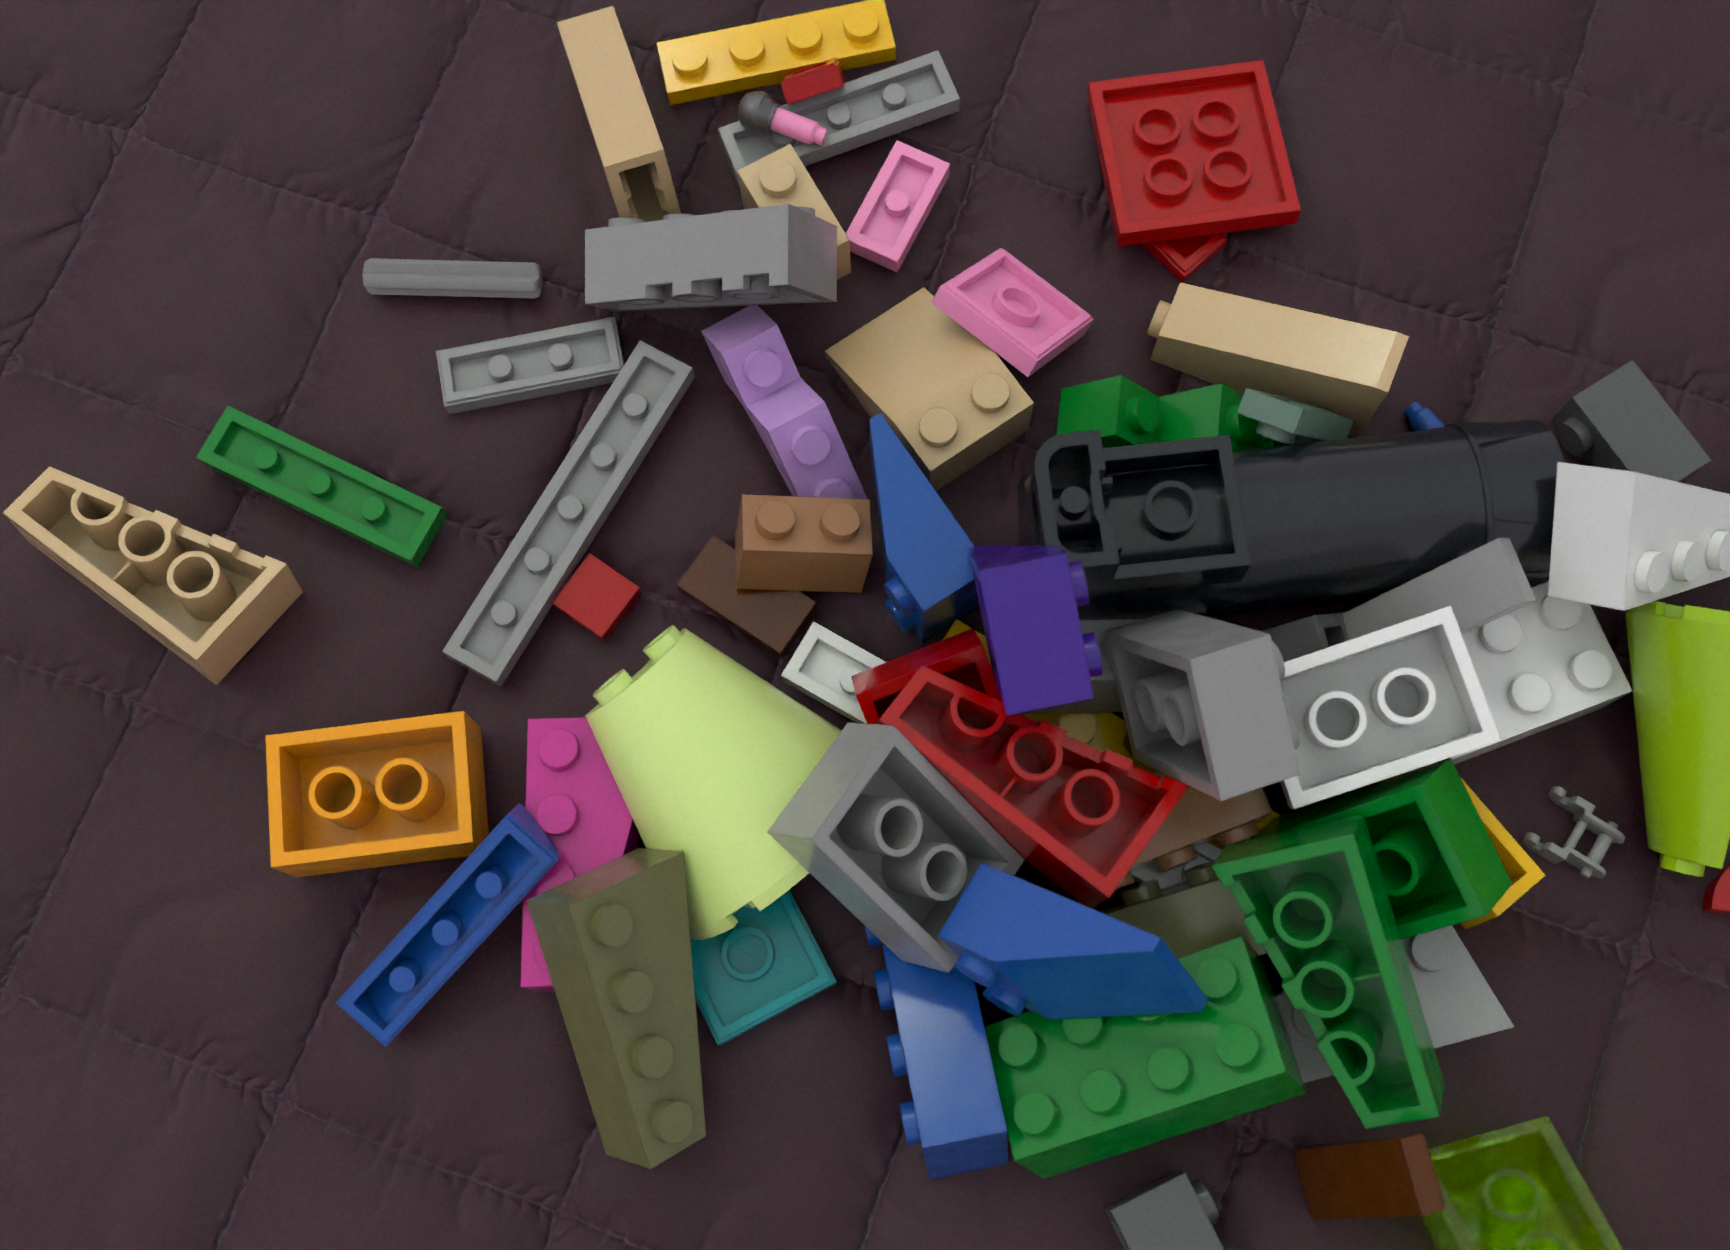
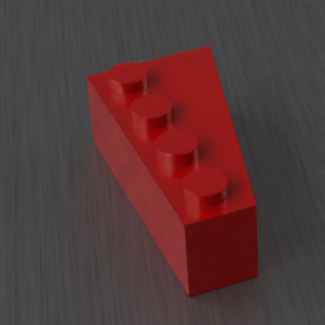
M924 666L919 668L877 722L879 725H894L1022 858L1089 908L1111 896L1189 787L1171 777L1164 776L1161 778L1132 765L1133 760L1107 749L1103 752L1067 736L1066 730L1047 721L1041 720L1037 722L1019 713L1006 716L1002 701Z

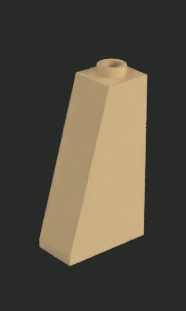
M614 6L557 22L618 216L639 218L649 222L663 220L665 215L681 214L664 148Z
M1181 282L1172 304L1160 300L1147 335L1157 338L1150 360L1212 384L1223 383L1241 395L1244 394L1246 388L1301 400L1354 420L1349 432V436L1358 438L1389 392L1409 336L1396 331Z

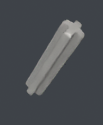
M370 258L365 261L362 274L363 285L368 293L374 295L535 299L541 295L543 283L542 271L539 264L535 262Z

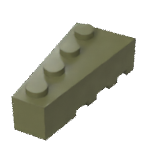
M638 848L526 901L606 1155L652 1169L706 1136L684 851Z

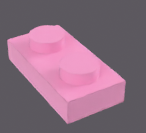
M896 140L846 232L850 240V252L898 273L950 176V163Z

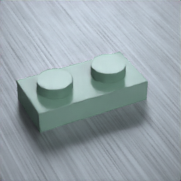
M1249 388L1245 389L1237 411L1241 415L1259 421L1256 433L1290 445L1293 443L1301 444L1320 442L1322 440L1347 439L1354 422L1353 419L1301 400Z

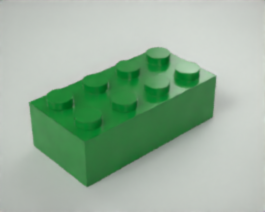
M1241 936L1178 959L1208 998L1202 1012L1049 1020L1032 1011L1020 1014V1016H1014L985 1026L1014 1161L1045 1179L1307 1094L1264 961L1244 937Z

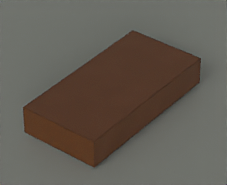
M714 535L677 584L678 590L780 658L784 656L817 609L816 602L800 591L736 589L735 549Z

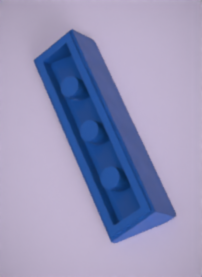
M518 803L336 1002L338 1006L383 1046H388L562 857L525 807Z

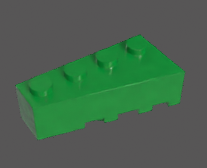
M1364 814L1226 845L1211 866L1224 889L1229 887L1245 915L1243 921L1257 945H1263L1283 979L1281 986L1295 1010L1300 1008L1318 1039L1317 1047L1365 1129L1439 1117L1445 1083Z

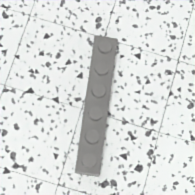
M641 340L638 342L442 652L448 658L502 687L553 605L551 602L571 577L694 380L695 375L692 367Z

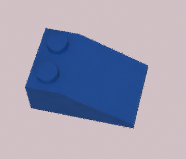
M878 413L869 419L871 468L886 583L883 586L889 597L888 600L884 601V605L891 619L903 634L912 630L921 644H924L952 626L956 619L960 621L980 608L968 549L975 546L882 414Z
M982 862L938 935L959 957L954 966L970 979L986 987L983 992V996L1015 1016H1020L1024 1008L1049 1020L1202 1012L1208 1000L1162 938Z

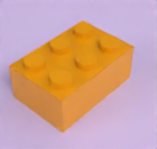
M465 711L265 735L271 868L297 878L470 856L489 835L481 726Z

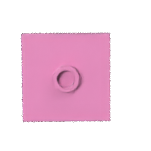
M999 248L942 284L931 302L1027 377L1031 376L1083 337L1094 320L1089 313L1003 248Z

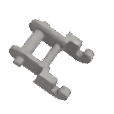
M1553 786L1548 797L1560 807L1574 814L1573 821L1577 824L1562 847L1553 842L1543 844L1539 842L1540 836L1532 832H1526L1522 843L1553 864L1565 860L1581 870L1580 875L1586 879H1589L1590 876L1604 878L1607 872L1600 863L1611 843L1622 844L1626 839L1625 835L1617 829L1618 825L1611 821L1606 823L1593 815L1592 812L1595 805L1580 796L1566 797L1567 791L1565 789ZM1585 829L1598 835L1588 856L1574 849Z

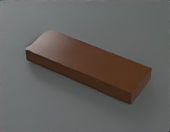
M1423 1133L1317 1144L1293 1150L1312 1219L1424 1216L1445 1210V1204Z

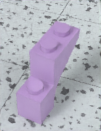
M750 305L702 330L703 337L725 383L736 395L752 420L792 496L867 499L825 401L800 377L778 325L758 305Z

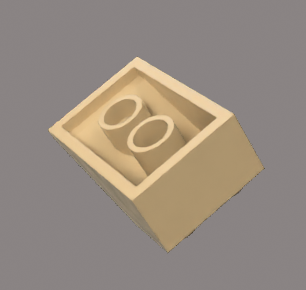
M923 287L825 350V356L869 416L872 418L878 413L882 414L935 491H938L1027 432L1030 427L1034 402L999 356L933 305L931 302L934 296Z

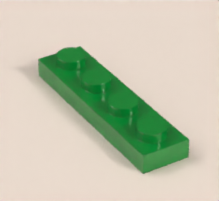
M230 406L226 407L196 457L205 467L418 568L447 517V513L441 506Z

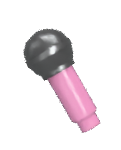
M753 91L748 93L741 99L737 113L741 126L751 133H770L774 131L809 145L814 143L823 146L828 129L819 126L817 121L780 108V104L776 103L766 92Z

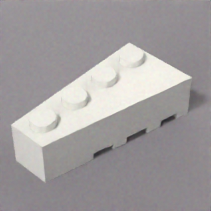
M1557 462L1548 586L1549 597L1625 611L1730 577V494L1633 471Z

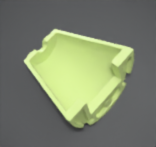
M672 625L643 649V652L650 660L640 671L631 677L625 669H622L594 692L593 696L599 704L586 715V719L647 849L684 851L690 938L692 940H705L734 928L738 920L732 914L743 906L749 908L756 906L761 911L809 874L767 831L842 730L686 628L679 632Z

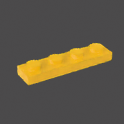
M867 0L656 43L670 105L779 84L788 73L833 58L840 59L843 71L896 60V46L884 0Z

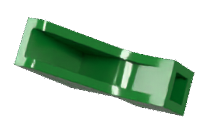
M1118 375L1061 389L1056 435L1100 430L1103 448L1230 435L1232 451L1290 445L1256 433L1259 421L1237 413L1243 396L1223 383L1158 397L1126 377Z

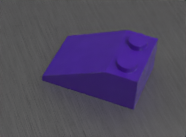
M980 545L968 548L991 667L1006 716L1093 699L1094 695L1090 677L1103 675L1095 633L1082 634L1077 606L1089 604L1088 588L1081 561L1069 563L1067 553L1061 546Z

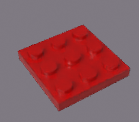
M1264 60L1088 82L1087 102L1118 247L1297 224L1301 208Z

